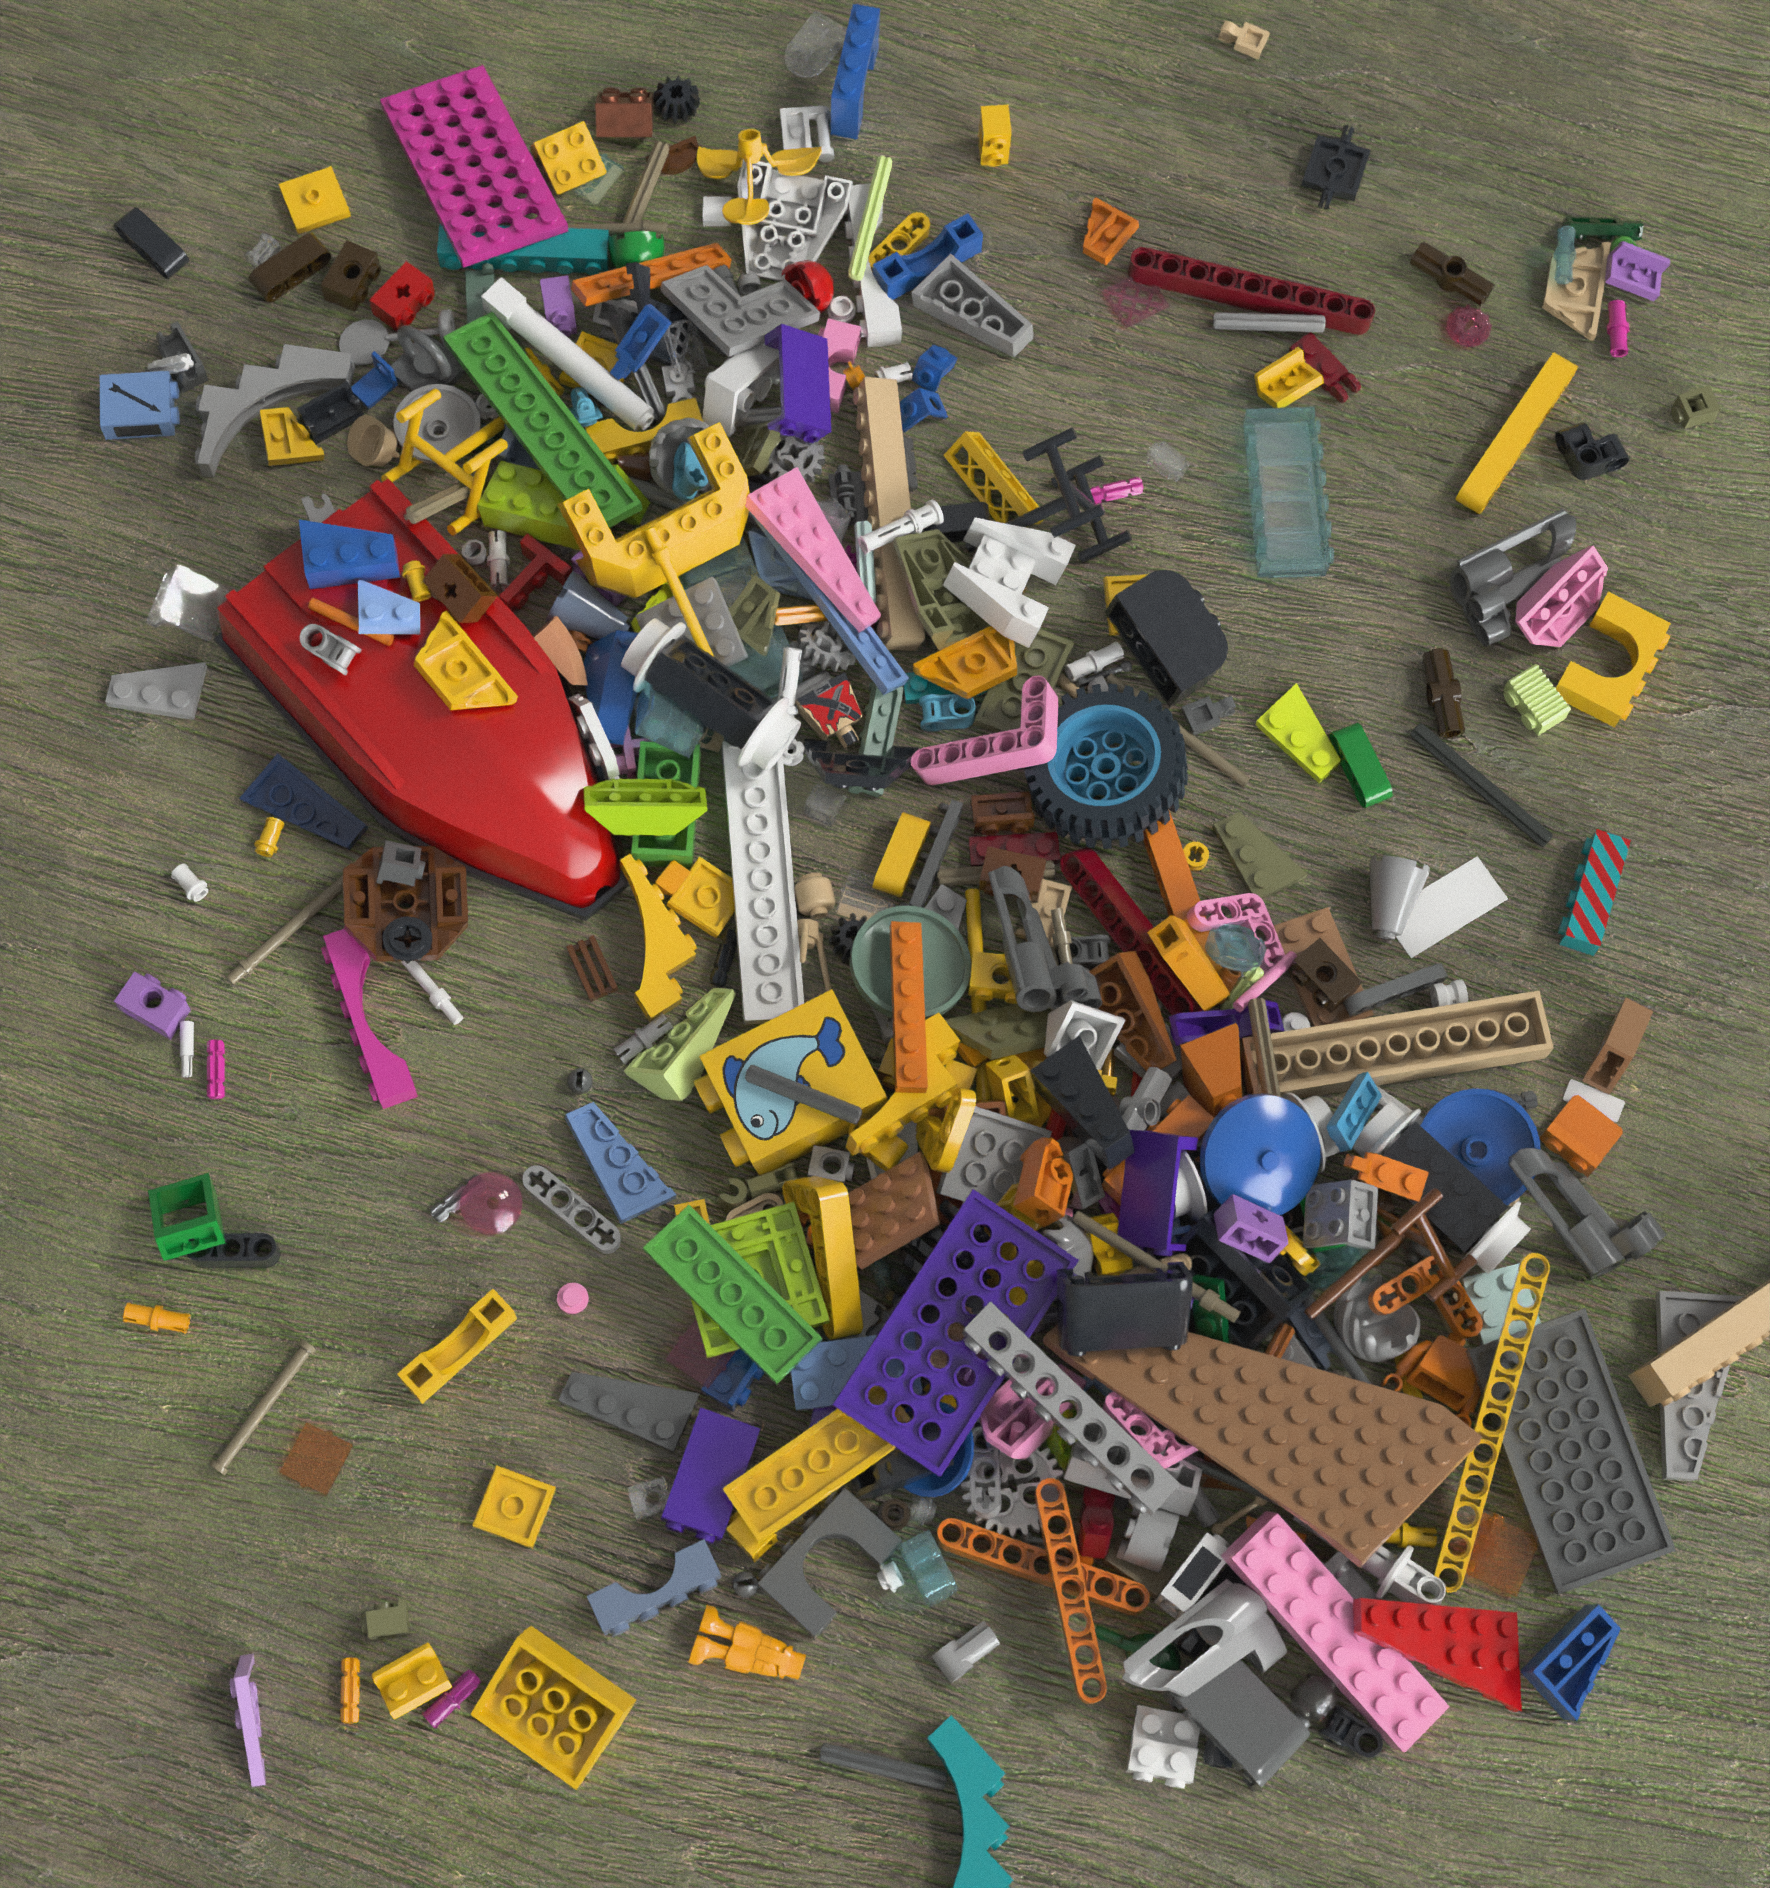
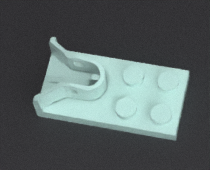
M1519 1264L1492 1270L1489 1274L1484 1272L1460 1280L1483 1321L1482 1330L1478 1334L1480 1345L1499 1339ZM1523 1289L1518 1293L1517 1301L1519 1305L1528 1307L1534 1303L1530 1289ZM1538 1315L1536 1318L1535 1325L1541 1323ZM1514 1320L1508 1326L1509 1334H1513L1527 1327L1522 1320Z

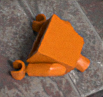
M1454 1333L1448 1334L1447 1337L1438 1335L1433 1342L1424 1340L1414 1345L1397 1363L1395 1373L1387 1375L1381 1382V1387H1383L1388 1379H1393L1397 1384L1394 1391L1398 1392L1403 1386L1402 1378L1406 1375L1407 1383L1456 1411H1459L1461 1408L1460 1413L1454 1415L1469 1427L1472 1425L1469 1414L1470 1412L1474 1413L1481 1397V1391L1466 1354L1467 1349L1464 1348L1466 1341Z

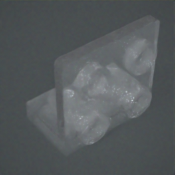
M177 564L166 571L146 623L157 628L167 622L208 642L211 640L219 621L217 607L226 601L225 595L230 591Z

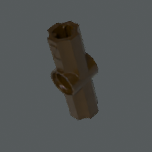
M1426 242L1419 245L1410 260V264L1435 278L1442 290L1447 292L1456 291L1479 306L1485 303L1495 286L1492 282L1467 268L1465 260L1461 257L1447 256Z
M1443 648L1432 649L1425 652L1422 656L1428 682L1426 685L1427 702L1429 707L1433 708L1439 737L1451 739L1465 732L1460 707L1462 699L1459 680L1454 679L1449 651Z

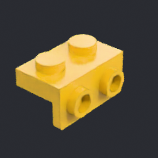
M1299 347L1254 375L1258 396L1277 411H1280L1323 384L1322 374L1304 361L1303 350Z

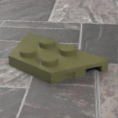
M1011 1004L1005 1007L946 1019L945 1021L953 1032L962 1036L963 1044L979 1050L982 1055L992 1060L1045 1048L1048 1014L1051 1013V1009L1049 1007L1039 1012H1031L1022 1009L1018 1004Z

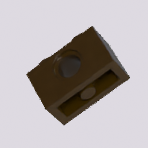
M346 240L321 283L324 300L355 312L358 305L365 302L368 288L372 281H376L380 275L381 265L377 252ZM354 275L358 276V277H356V278H354V279H349V277H351V276H354Z
M1321 938L1297 956L1289 968L1294 981L1302 987L1305 986L1312 993L1314 1002L1320 1008H1326L1330 1013L1340 1006L1345 999L1354 994L1362 982ZM1322 972L1327 974L1330 981H1320L1316 973Z

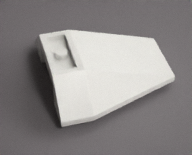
M743 159L737 186L739 198L747 199V163ZM757 162L752 164L753 199H766L770 210L764 220L755 224H742L746 273L749 274V271H753L761 278L783 281L785 280V275L781 276V273L786 265L803 260L816 262L847 211L853 181L826 175L825 180L801 175H783L777 170H773L769 163Z

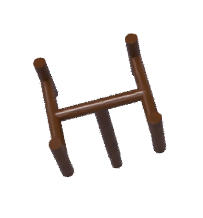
M1359 1171L1349 1180L1360 1182L1361 1180L1357 1179ZM1434 1188L1401 1218L1382 1209L1377 1202L1376 1226L1383 1239L1375 1245V1249L1367 1252L1304 1310L1306 1316L1311 1320L1317 1317L1372 1267L1377 1268L1408 1239L1430 1250L1444 1276L1426 1292L1427 1297L1432 1302L1438 1300L1478 1263L1471 1254H1468L1453 1268L1425 1215L1427 1211L1443 1198L1441 1192Z

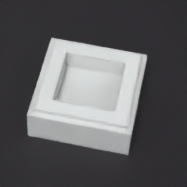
M703 197V226H731V222L727 221L722 214L724 204L730 201L731 197Z

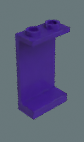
M780 324L764 335L765 346L779 350L781 415L768 423V429L777 431L784 436L803 439L807 443H815L831 433L828 339Z
M1129 1129L1135 1152L1127 1157L1125 1161L1117 1235L1144 1252H1147L1148 1247L1154 1248L1153 1254L1172 1256L1173 1251H1185V1244L1171 1242L1181 1149L1197 1150L1198 1138Z
M700 1407L660 1521L666 1522L665 1528L678 1533H683L684 1529L696 1533V1539L700 1541L704 1539L709 1544H713L714 1540L719 1542L722 1540L734 1506L723 1488L746 1472L760 1428Z

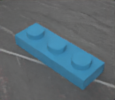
M1369 1072L1356 1076L1326 1126L1330 1138L1335 1142L1340 1152L1352 1149L1382 1098Z

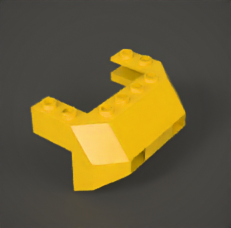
M720 422L687 438L712 490L627 534L614 539L589 489L557 504L583 554L582 557L575 561L592 586L631 598H637L666 583L667 580L660 565H656L652 557L653 549L644 530L652 526L656 527L664 547L669 548L673 557L670 560L677 576L740 544L750 512L745 506L746 496L750 492L747 475Z

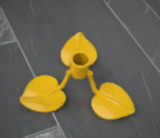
M745 129L738 134V152L723 149L712 150L699 146L697 164L704 176L722 179L730 176L732 171H739L744 159V162L747 163L748 198H735L726 202L722 208V214L731 223L755 224L768 216L770 208L766 199H753L752 164L759 162L764 154L771 167H777L780 174L789 176L802 175L814 168L821 155V147L786 149L778 151L771 156L767 150V144H762L760 132L756 129Z

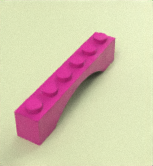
M344 929L324 935L323 938L326 946L321 947L326 964H333L335 973L331 974L330 977L335 991L342 990L345 1000L339 1003L345 1019L350 1017L352 1019L354 1028L349 1029L354 1046L360 1045L364 1055L358 1058L364 1074L370 1072L373 1083L368 1084L373 1101L379 1100L382 1108L385 1109L418 1097L406 1061L393 1054L380 1043L366 1022L363 1010V985L371 962L369 954Z

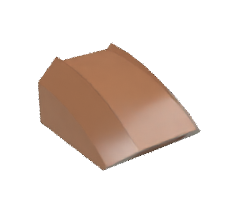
M554 616L532 636L555 665L557 671L569 684L587 685L584 664L576 643L560 619Z

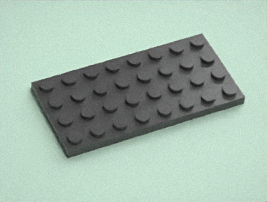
M1582 1308L1535 1325L1501 1448L1555 1594H1561L1674 1552L1676 1549L1586 1309ZM1526 1329L1510 1335L1516 1338L1522 1337L1526 1333ZM1498 1339L1466 1350L1482 1397ZM1505 1351L1500 1356V1364L1505 1368H1513L1518 1362V1356L1513 1351ZM1504 1382L1495 1383L1491 1388L1492 1396L1497 1399L1507 1397L1509 1386ZM1489 1413L1493 1427L1497 1429L1501 1424V1418L1496 1413Z

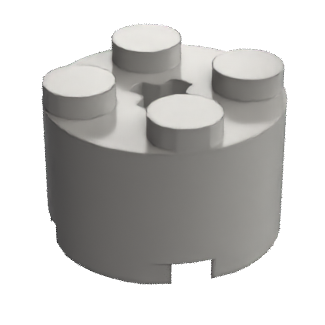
M1133 1507L1131 1515L1136 1516V1518L1129 1517L1123 1536L1128 1538V1541L1122 1539L1116 1558L1159 1573L1168 1553L1170 1541L1173 1539L1180 1514L1158 1508L1152 1515H1149L1147 1512L1141 1514Z

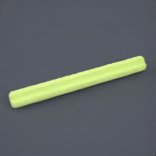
M879 156L877 158L848 270V277L851 280L860 281L864 276L892 167V159L890 157Z

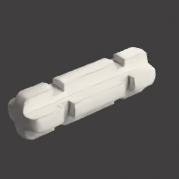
M184 353L179 356L163 358L162 360H154L148 364L147 369L150 372L169 371L170 374H174L179 371H187L193 367L194 362L191 360V355Z

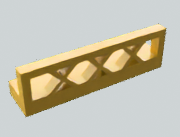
M965 431L943 455L978 500L988 504L989 513L996 522H1008V511H1015L1021 516L1039 507L980 432ZM962 447L968 452V465H962L955 457V454ZM975 468H981L985 473V486H978L974 481ZM991 490H999L1002 494V507H995L991 502Z

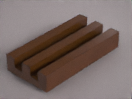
M594 935L588 937L589 939L585 941L583 939L578 941L576 945L572 946L570 944L566 946L590 1002L618 991L616 982ZM592 946L609 984L607 988H604L587 950L588 947ZM576 952H582L599 991L593 993Z

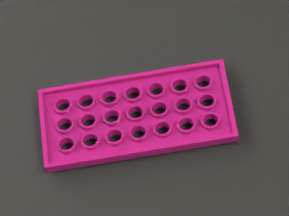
M483 65L380 99L381 108L463 268L568 232V224ZM466 94L474 95L471 99H465L462 96ZM439 103L449 104L447 107L444 108L436 106ZM415 111H420L423 113L422 115L417 117L411 115V113ZM475 114L485 115L481 119H476L475 117H472ZM451 122H456L459 124L457 127L453 128L447 126V124ZM424 131L433 132L430 136L421 135ZM492 133L495 137L487 139L483 135ZM460 142L469 143L467 147L457 146ZM434 151L443 152L440 156H434L431 153ZM497 153H503L506 155L501 159L493 157V155ZM470 162L480 163L479 166L473 168L467 164ZM444 171L454 172L451 176L441 174ZM507 173H514L517 175L512 179L503 177ZM481 182L490 183V185L485 188L477 186ZM455 191L464 192L462 196L458 197L451 195ZM518 193H524L527 195L523 199H518L514 197ZM492 202H498L501 204L497 208L487 206ZM472 211L475 213L473 216L465 217L464 215H461L463 212ZM530 213L538 215L535 219H528L524 216ZM504 222L512 224L508 228H502L498 226L499 224ZM478 231L486 233L482 237H475L472 235L473 233Z

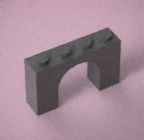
M846 1488L840 1494L834 1491L824 1502L823 1505L826 1509L819 1517L813 1514L802 1526L801 1529L804 1533L797 1541L791 1538L780 1550L783 1556L775 1565L769 1562L758 1574V1577L761 1579L758 1582V1588L814 1640L834 1620L837 1612L814 1592L805 1580L803 1563L810 1549L826 1539H843L855 1545L880 1568V1565L885 1563L902 1543L901 1538Z

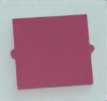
M695 1319L685 1334L678 1337L679 1342L665 1360L706 1388H709L719 1373L726 1370V1364L736 1350L707 1358L697 1320Z

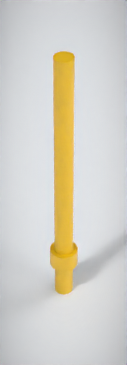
M655 526L644 530L653 549L652 557L656 565L659 564L695 644L714 657L670 559L673 557L669 548L664 547Z

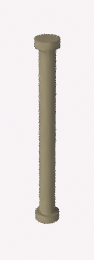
M301 1339L298 1343L299 1349L218 1459L216 1461L212 1460L209 1464L225 1476L229 1471L226 1469L308 1356L310 1354L314 1355L317 1351L306 1341Z

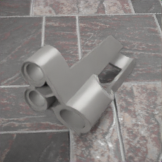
M1226 1579L1123 1662L1124 1672L1122 1678L1142 1688L1159 1691L1169 1690L1182 1697H1187L1243 1657H1246L1256 1669L1264 1673L1287 1654V1649L1274 1622L1265 1613L1267 1612V1606L1263 1599L1250 1588L1241 1584H1233ZM1192 1628H1196L1200 1636L1212 1646L1183 1671L1162 1669L1149 1662L1153 1656L1179 1635Z

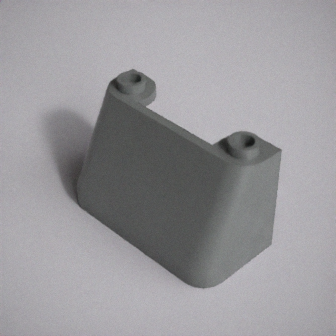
M1241 1660L1187 1697H1182L1169 1690L1161 1696L1172 1708L1176 1706L1181 1710L1184 1707L1186 1710L1182 1715L1185 1718H1189L1234 1764L1233 1768L1237 1772L1242 1768L1244 1769L1242 1772L1245 1777L1243 1781L1253 1792L1261 1789L1310 1736L1308 1731L1310 1727L1309 1722L1300 1713L1295 1712L1293 1714Z

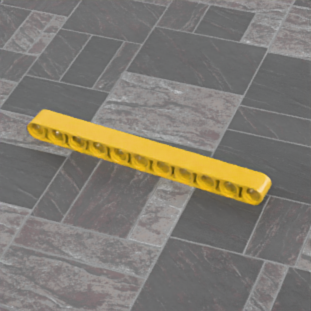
M1528 1253L1520 1261L1473 1429L1482 1436L1478 1445H1489L1492 1448V1455L1488 1460L1480 1461L1474 1456L1473 1450L1465 1458L1434 1569V1576L1438 1578L1441 1571L1446 1568H1452L1457 1572L1458 1578L1454 1583H1444L1446 1592L1449 1593L1457 1591L1464 1581L1550 1272L1548 1260L1539 1253ZM1531 1258H1539L1543 1262L1544 1269L1538 1276H1531L1526 1272V1263ZM1530 1289L1534 1292L1535 1301L1531 1306L1523 1307L1519 1305L1517 1295L1521 1290ZM1522 1320L1525 1322L1527 1329L1522 1337L1516 1338L1509 1334L1508 1326L1512 1321ZM1505 1351H1513L1518 1356V1362L1513 1368H1505L1500 1364V1356ZM1497 1382L1506 1383L1509 1386L1508 1396L1503 1399L1493 1397L1491 1394L1492 1386ZM1496 1413L1500 1416L1501 1424L1497 1429L1488 1430L1483 1426L1482 1421L1486 1414ZM1478 1475L1484 1480V1485L1479 1491L1473 1492L1466 1488L1465 1481L1469 1476ZM1463 1506L1473 1508L1475 1511L1474 1519L1467 1523L1460 1521L1456 1516L1458 1509ZM1454 1537H1461L1466 1541L1467 1545L1463 1552L1453 1553L1448 1548L1449 1541Z

